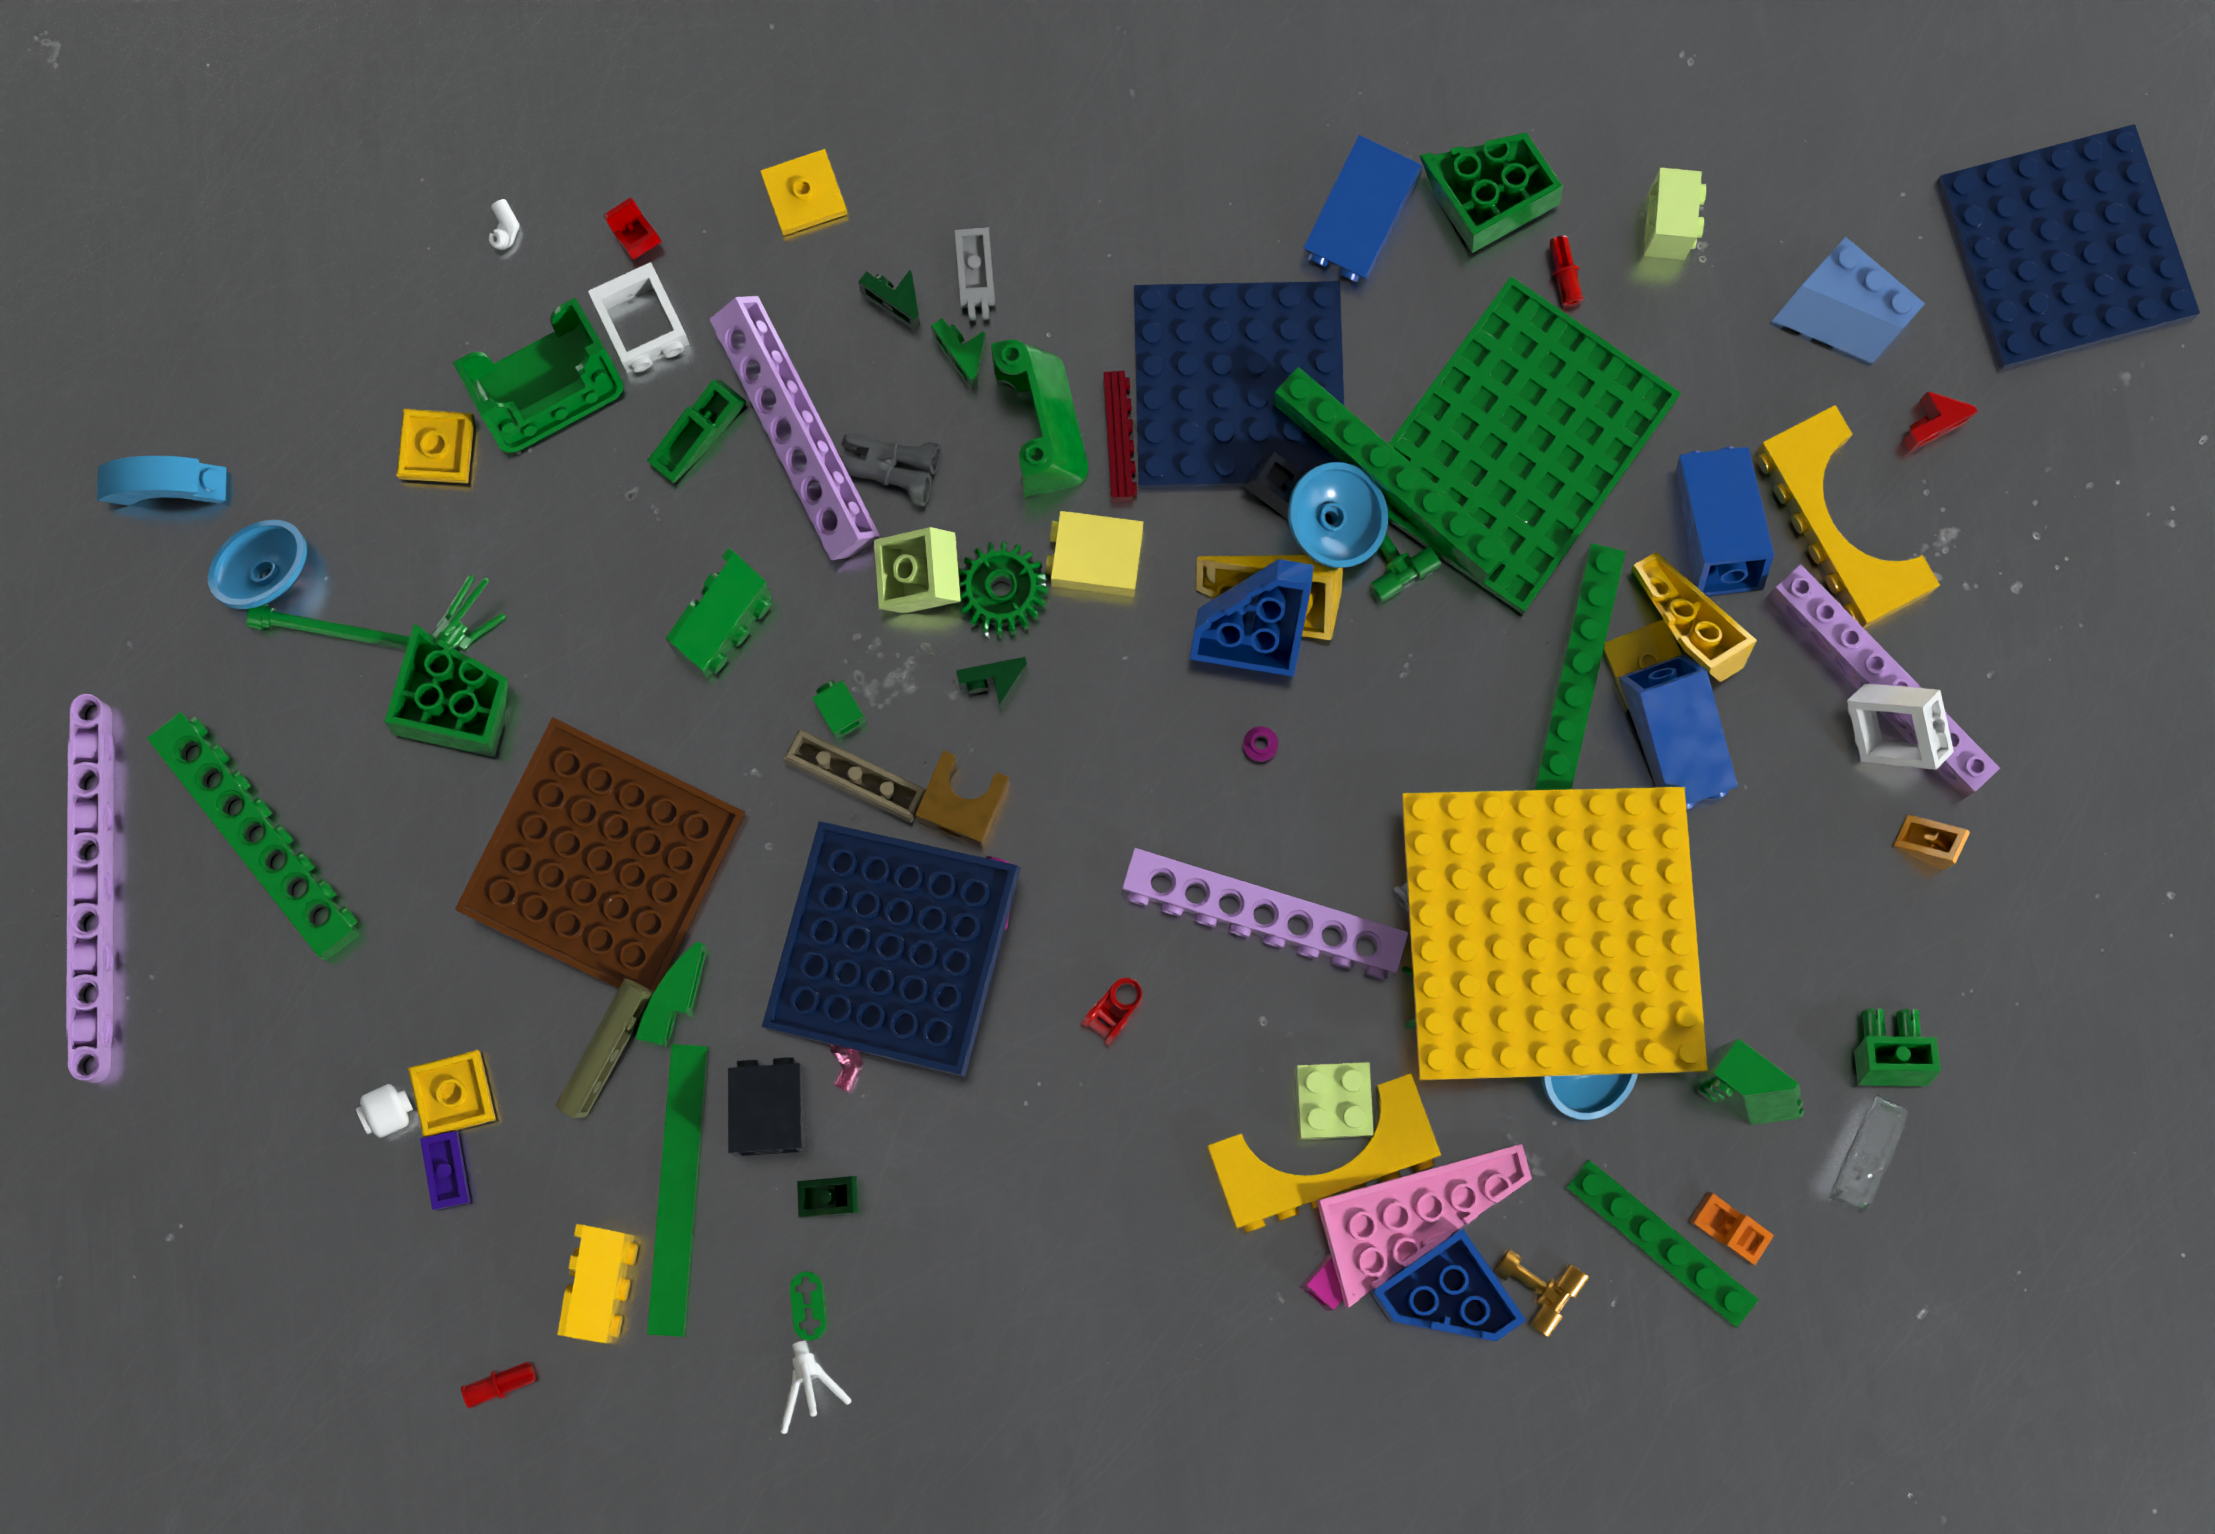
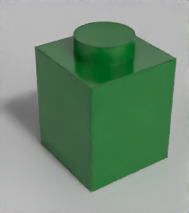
M834 680L825 683L816 690L817 695L812 697L815 706L835 739L866 723L863 713L843 680L835 683Z

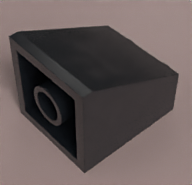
M793 1057L774 1058L773 1065L759 1066L758 1060L737 1061V1067L728 1068V1153L735 1157L808 1152L803 1065L801 1063H794Z

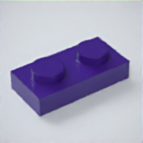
M453 1131L420 1138L432 1210L471 1203L459 1133Z

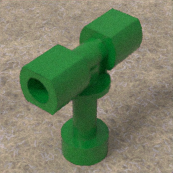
M1386 533L1379 548L1389 562L1384 567L1387 573L1371 582L1370 587L1382 604L1401 592L1403 584L1416 576L1420 580L1439 568L1441 562L1430 546L1413 557H1410L1408 552L1401 555Z

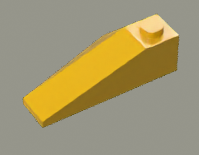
M1658 552L1633 565L1632 571L1682 649L1707 669V672L1720 682L1743 669L1757 641L1752 635Z
M1307 555L1198 556L1196 559V590L1214 599L1278 559L1314 565L1312 586L1302 636L1325 640L1332 639L1342 593L1343 568L1321 565Z

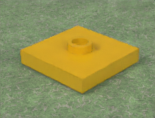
M825 149L760 170L783 236L848 214Z
M403 409L396 475L398 479L468 483L475 420L474 414Z
M1664 619L1605 642L1603 655L1627 710L1629 708L1618 677L1682 655L1673 633Z
M480 1050L408 1068L423 1138L496 1120Z

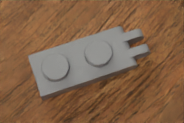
M989 227L955 230L961 308H968L969 321L976 320L975 307H982L983 320L990 319L989 306L995 305Z

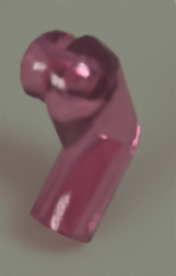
M831 1045V1054L837 1057L842 1067L834 1086L851 1093L863 1066L861 1056L858 1051Z

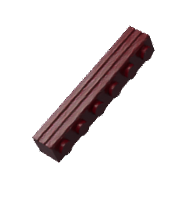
M1125 371L1103 372L1111 503L1133 502V495H1137V482H1132V474H1136L1135 461H1131L1130 454L1134 453V440L1129 439V432H1133V421L1128 419V411H1132L1131 398H1127L1126 390H1130V377H1125Z

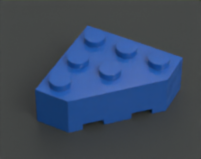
M1278 559L1198 608L1190 660L1294 677L1312 586L1314 565Z
M1464 1229L1457 1230L1412 1264L1388 1278L1385 1283L1370 1291L1390 1322L1481 1340L1498 1341L1526 1321Z

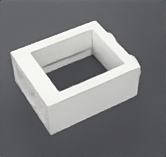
M651 262L588 291L627 373L631 371H644L652 366L653 361L663 356L666 358L674 357L680 354L685 346L690 345ZM654 288L673 331L626 352L607 310Z
M1865 683L1847 700L1848 713L1852 720L1855 743L1859 750L1861 762L1937 770L1954 752L1940 690ZM1876 711L1911 714L1918 744L1882 740Z

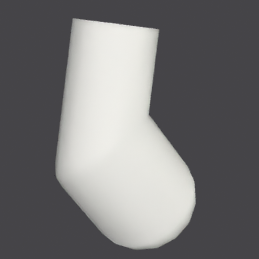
M501 199L491 206L499 224L497 229L493 231L494 234L490 233L489 242L492 247L505 250L512 246L519 230V223L507 201Z

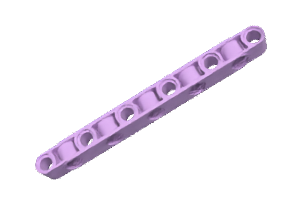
M82 694L71 703L70 734L68 738L66 1035L68 1041L69 1072L78 1080L98 1083L106 1079L110 1073L111 1042L113 1037L114 743L111 708L92 694ZM97 705L98 710L95 717L91 720H86V710L90 706ZM96 774V785L92 789L86 790V779L90 775ZM95 844L97 847L96 855L91 860L86 861L84 857L86 848ZM95 914L97 919L96 925L92 930L86 932L84 921L88 916ZM94 985L96 996L91 1002L86 1003L83 997L84 991L89 986ZM93 1056L96 1061V1067L92 1073L86 1075L83 1070L84 1062Z

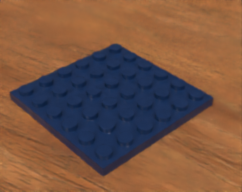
M2135 124L1943 174L1939 177L1938 183L2000 369L2188 320L2200 314Z
M1340 281L1134 285L1138 489L1244 487L1242 484L1246 478L1258 470L1259 467L1256 464L1262 458L1269 456L1271 452H1276L1303 474L1326 463L1340 462L1273 404L1275 391L1299 367L1344 405Z
M819 821L762 1027L965 1077L1021 868L1010 863Z

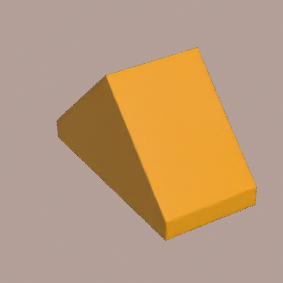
M1908 814L1894 846L1943 871L1956 863L1970 832L1964 828Z

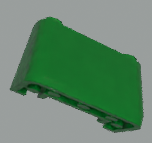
M576 297L561 304L552 312L550 323L554 332L493 364L490 357L483 352H472L452 362L483 421L499 448L504 452L513 453L532 445L614 401L623 391V381Z
M1015 339L991 343L996 383L1010 384L1015 389L1018 397L1032 394L1042 437L1025 442L1019 451V464L1022 472L1020 482L1024 498L1082 484L1088 475V461L1062 360L1056 354Z

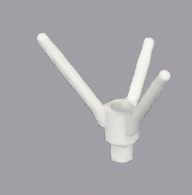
M800 1341L792 1345L795 1358L792 1359L795 1370H793L792 1384L780 1429L782 1434L787 1433L801 1382L804 1384L807 1405L812 1417L817 1415L812 1379L819 1378L846 1405L851 1403V1399L823 1371L818 1363H815L814 1355L809 1353L806 1341Z

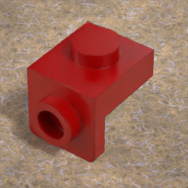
M628 198L604 214V219L615 238L632 260H635L662 242L657 232L642 215L632 198Z

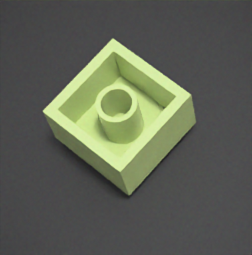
M1660 167L1648 191L1644 256L1685 260L1689 251L1696 248L1697 238L1702 237L1704 229V217H1699V207L1704 205L1706 198V184H1701L1702 171Z
M928 527L874 540L879 609L909 613L961 602L955 532Z
M1369 1062L1296 1066L1295 1087L1298 1141L1370 1138L1374 1135Z

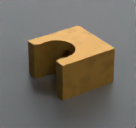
M943 750L915 814L917 822L983 848L1010 785L1009 777L997 772L992 777L991 786L985 794L974 799L961 798L950 787L951 776L956 770L955 755Z

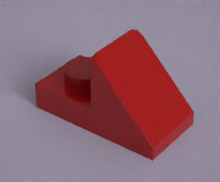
M1926 392L1919 402L1927 416L1909 426L1911 431L1903 439V442L1910 452L1970 421L1978 410L1975 405L1937 393Z

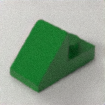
M941 318L931 325L933 337L972 390L978 386L987 340L986 331H982L962 345L961 343L965 340L954 324L948 326L946 321Z

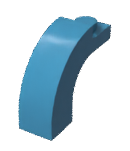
M136 456L112 460L98 466L97 501L131 506L144 499L171 497L220 504L226 501V467L199 463V459L178 456Z

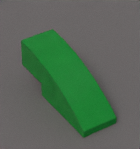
M712 379L693 406L686 407L647 459V462L672 483H675L716 441L747 401L722 380Z
M695 942L665 974L645 1009L637 1031L636 1040L668 1048L676 1014L691 1015L707 950L703 943Z

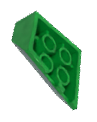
M1527 132L1488 140L1485 144L1464 148V146L1451 148L1450 152L1436 155L1430 152L1420 155L1437 201L1472 253L1561 204L1563 185Z
M729 547L721 557L727 561L722 570L715 574L710 573L703 583L704 587L701 591L703 597L701 600L695 599L689 603L665 638L677 656L706 678L711 672L716 674L721 670L728 659L726 656L727 652L734 644L739 646L746 639L750 632L748 626L756 617L761 619L772 605V602L769 601L772 595L766 581Z
M414 624L384 722L392 735L495 757L504 726L508 679L474 658L467 657L454 649L452 645L435 638L423 628Z
M1739 1038L1718 1047L1707 1062L1708 1071L1700 1072L1693 1081L1700 1087L1698 1092L1705 1099L1714 1104L1719 1101L1750 1125L1801 1119L1805 1113L1804 1109L1801 1108L1803 1102L1799 1099L1801 1096L1799 1083Z

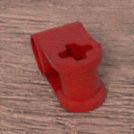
M1131 978L1118 979L1102 999H1099L1091 1008L1080 1025L1084 1028L1089 1026L1104 1038V1044L1109 1046L1128 1023V1019L1142 1002L1143 993L1140 985ZM1124 985L1132 986L1137 992L1135 1001L1128 1005L1120 1003L1116 998L1118 989ZM1099 1017L1104 1020L1111 1028L1106 1027L1097 1018Z

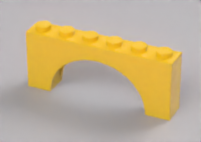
M1834 405L1764 441L1756 451L1758 454L1757 462L1761 470L1765 474L1769 473L1775 484L1774 492L1778 500L1782 504L1786 503L1791 511V521L1798 533H1803L1810 544L1808 550L1815 563H1820L1827 574L1825 579L1828 587L1834 594L1838 593L1844 604L1843 608L1863 628H1866L1931 594L1940 584L1923 555L1905 561H1888L1872 557L1850 544L1834 525L1824 500V473L1832 453L1844 445L1853 435L1837 406Z
M1410 1073L1379 1084L1374 1088L1378 1103L1374 1135L1371 1136L1366 1146L1353 1160L1333 1171L1303 1176L1276 1170L1262 1162L1250 1150L1242 1133L1207 1145L1206 1149L1235 1229L1243 1227L1245 1233L1265 1227L1263 1219L1277 1215L1279 1221L1300 1214L1298 1207L1311 1203L1313 1209L1318 1208L1317 1200L1331 1197L1333 1194L1344 1190L1349 1192L1367 1187L1365 1183L1378 1178L1380 1183L1401 1177L1400 1170L1412 1166L1415 1173L1435 1166L1433 1159L1441 1156L1412 1074Z

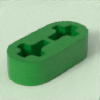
M803 1271L795 1275L790 1282L793 1327L799 1338L814 1341L823 1336L827 1329L824 1286L817 1274ZM805 1277H808L809 1282L816 1283L817 1286L816 1290L810 1293L811 1304H805L804 1294L797 1292V1285H801ZM806 1308H812L813 1319L820 1320V1327L814 1328L813 1335H808L807 1329H801L800 1322L806 1321L807 1318Z

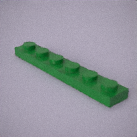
M1587 1160L1565 1187V1189L1732 1327L1737 1328L1759 1301L1757 1297L1591 1160Z

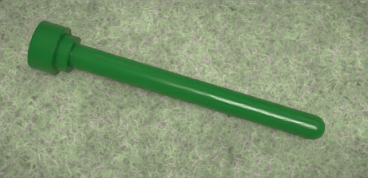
M268 603L249 608L247 613V627L257 630L271 628L274 625L406 650L410 636L275 612V609L269 607Z

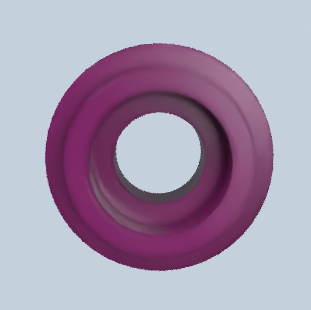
M1254 727L1246 733L1243 740V749L1246 755L1254 761H1268L1277 752L1278 738L1267 727ZM1257 738H1264L1268 746L1265 749H1258L1254 741Z

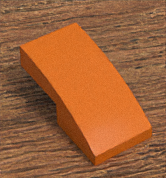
M1707 1192L1688 1221L1752 1265H1756L1774 1237L1772 1233L1745 1214H1741L1711 1192Z

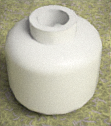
M386 1084L361 1096V1106L356 1108L366 1133L370 1134L373 1132L379 1138L406 1127L409 1123L407 1112L413 1110L405 1090L398 1093L395 1087L390 1084Z

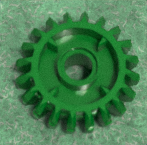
M1006 541L1001 542V550L994 551L992 542L987 543V554H983L979 548L974 549L977 560L974 561L970 557H965L964 564L969 570L958 569L959 578L964 581H959L960 592L963 593H960L961 602L956 603L966 604L960 610L961 615L968 616L974 613L970 618V625L974 627L982 620V632L987 633L991 625H994L997 636L1002 635V626H1008L1009 633L1011 635L1015 634V623L1018 622L1023 629H1027L1029 624L1025 617L1028 616L1033 620H1037L1039 613L1033 607L1044 609L1046 601L1038 596H1046L1049 593L1048 587L1040 585L1047 581V574L1037 573L1042 568V563L1035 561L1029 564L1033 558L1031 551L1025 552L1022 557L1019 556L1021 552L1019 544H1015L1012 552L1007 551ZM1006 582L1011 586V590L1006 595H996L991 590L995 583Z

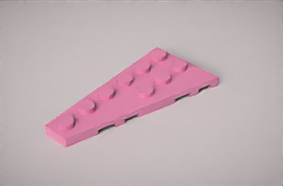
M1513 1145L1317 1200L1345 1307L1355 1304L1365 1294L1385 1283L1388 1278L1439 1245L1459 1228L1476 1219L1479 1214L1493 1204L1500 1202L1530 1181L1532 1177L1523 1145Z

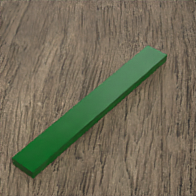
M671 1044L647 1335L685 1337L708 1046Z

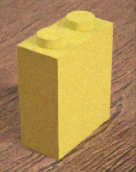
M1060 511L1059 521H1052L1050 542H1056L1054 555L1048 554L1045 573L1051 576V587L1134 597L1144 521Z

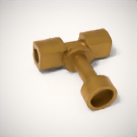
M1509 1249L1499 1261L1494 1273L1505 1281L1512 1276L1538 1294L1536 1303L1541 1306L1529 1322V1325L1546 1337H1549L1563 1317L1559 1314L1570 1297L1576 1298L1589 1276L1569 1264L1558 1281L1551 1278L1546 1283L1520 1265L1519 1262L1522 1257Z

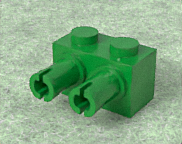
M1874 1008L1863 1010L1861 1017L1865 1038L1854 1051L1858 1085L1929 1086L1941 1072L1937 1037L1921 1036L1919 1011L1912 1009L1911 1015H1909V1009H1902L1896 1012L1899 1037L1886 1036L1884 1010L1877 1008L1876 1014H1874Z

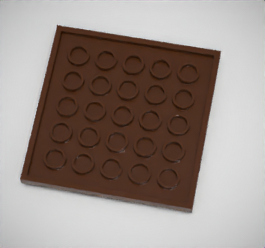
M552 717L455 911L619 989L624 979H629L654 993L665 976L745 811Z

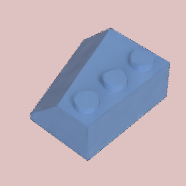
M1845 237L1801 285L1771 323L1781 328L1783 326L1800 332V336L1810 340L1812 338L1832 346V349L1872 365L1917 315L1925 303Z

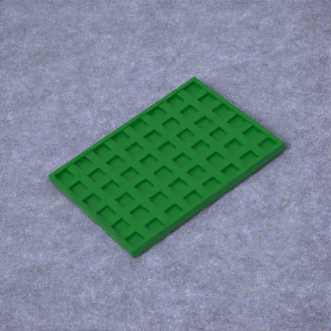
M1510 276L1388 444L1508 545L1511 550L1502 564L1482 584L1386 501L1388 521L1426 548L1430 546L1436 555L1523 615L1679 398L1681 392Z

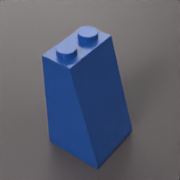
M1358 135L1304 246L1305 251L1310 252L1308 259L1323 267H1326L1328 262L1341 268L1338 274L1354 282H1357L1359 277L1367 280L1423 172L1421 164L1366 137Z
M1729 446L1716 451L1702 452L1694 450L1679 455L1675 475L1692 583L1706 596L1764 590L1774 558V551L1749 447L1736 448Z
M1682 654L1618 677L1656 788L1685 787L1687 810L1692 808L1697 801L1706 798H1721L1728 794V790L1738 787L1707 669Z

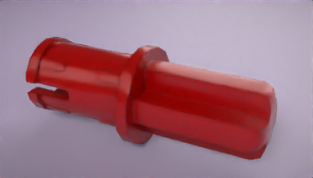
M1563 235L1550 239V247L1556 269L1552 272V276L1557 279L1562 305L1569 306L1584 301L1577 271L1580 269L1578 265L1573 263L1568 237Z
M530 1362L522 1363L499 1373L494 1370L489 1377L466 1386H461L464 1402L468 1408H472L495 1397L505 1398V1393L533 1383L536 1380L535 1372Z

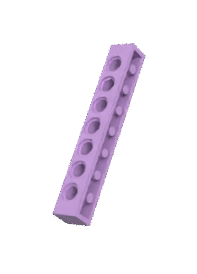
M735 297L709 319L716 331V336L722 343L731 361V366L737 373L746 391L747 398L752 403L761 421L763 429L767 432L776 450V455L782 462L791 480L792 487L797 492L807 512L809 520L813 523L822 541L824 550L828 553L831 560L853 557L879 538L880 535L759 297Z
M1801 564L1767 596L1857 690L1865 683L1921 688ZM1879 711L1909 743L1918 744L1911 714ZM1945 712L1954 752L1936 771L1965 799L1975 793L2000 767Z
M1137 848L1134 849L1122 888V893L1127 894V900L1142 906H1147L1148 901L1162 905L1161 911L1170 915L1181 917L1182 912L1196 916L1195 921L1210 927H1215L1216 923L1230 926L1229 932L1249 938L1250 934L1253 933L1264 937L1263 942L1278 948H1284V944L1298 947L1297 953L1303 956L1318 959L1319 954L1333 958L1331 962L1333 965L1345 969H1352L1353 965L1366 968V975L1381 980H1386L1387 975L1394 977L1397 973L1409 933ZM1157 876H1165L1170 880L1172 886L1169 891L1158 893L1152 888L1151 881ZM1192 886L1200 887L1205 893V899L1197 904L1191 903L1185 896L1186 890ZM1225 897L1235 898L1239 903V910L1234 914L1224 913L1219 906L1220 900ZM1260 907L1268 908L1273 914V921L1266 925L1259 924L1254 919V911ZM1292 918H1301L1307 925V932L1303 935L1292 934L1288 929V921ZM1328 928L1336 929L1341 935L1340 944L1336 946L1327 945L1322 939V932ZM1368 939L1372 941L1375 946V953L1368 957L1362 956L1356 948L1358 940Z

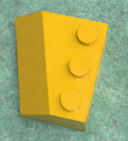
M576 1224L574 1236L581 1237L580 1247H576L574 1253L571 1254L568 1268L570 1269V1276L574 1277V1283H568L564 1292L557 1335L600 1343H611L612 1337L618 1338L621 1330L623 1317L618 1315L620 1301H626L628 1297L630 1280L625 1278L628 1264L634 1265L638 1244L633 1243L634 1235Z

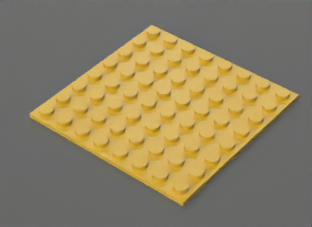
M1685 787L1402 794L1419 1080L1708 1071Z

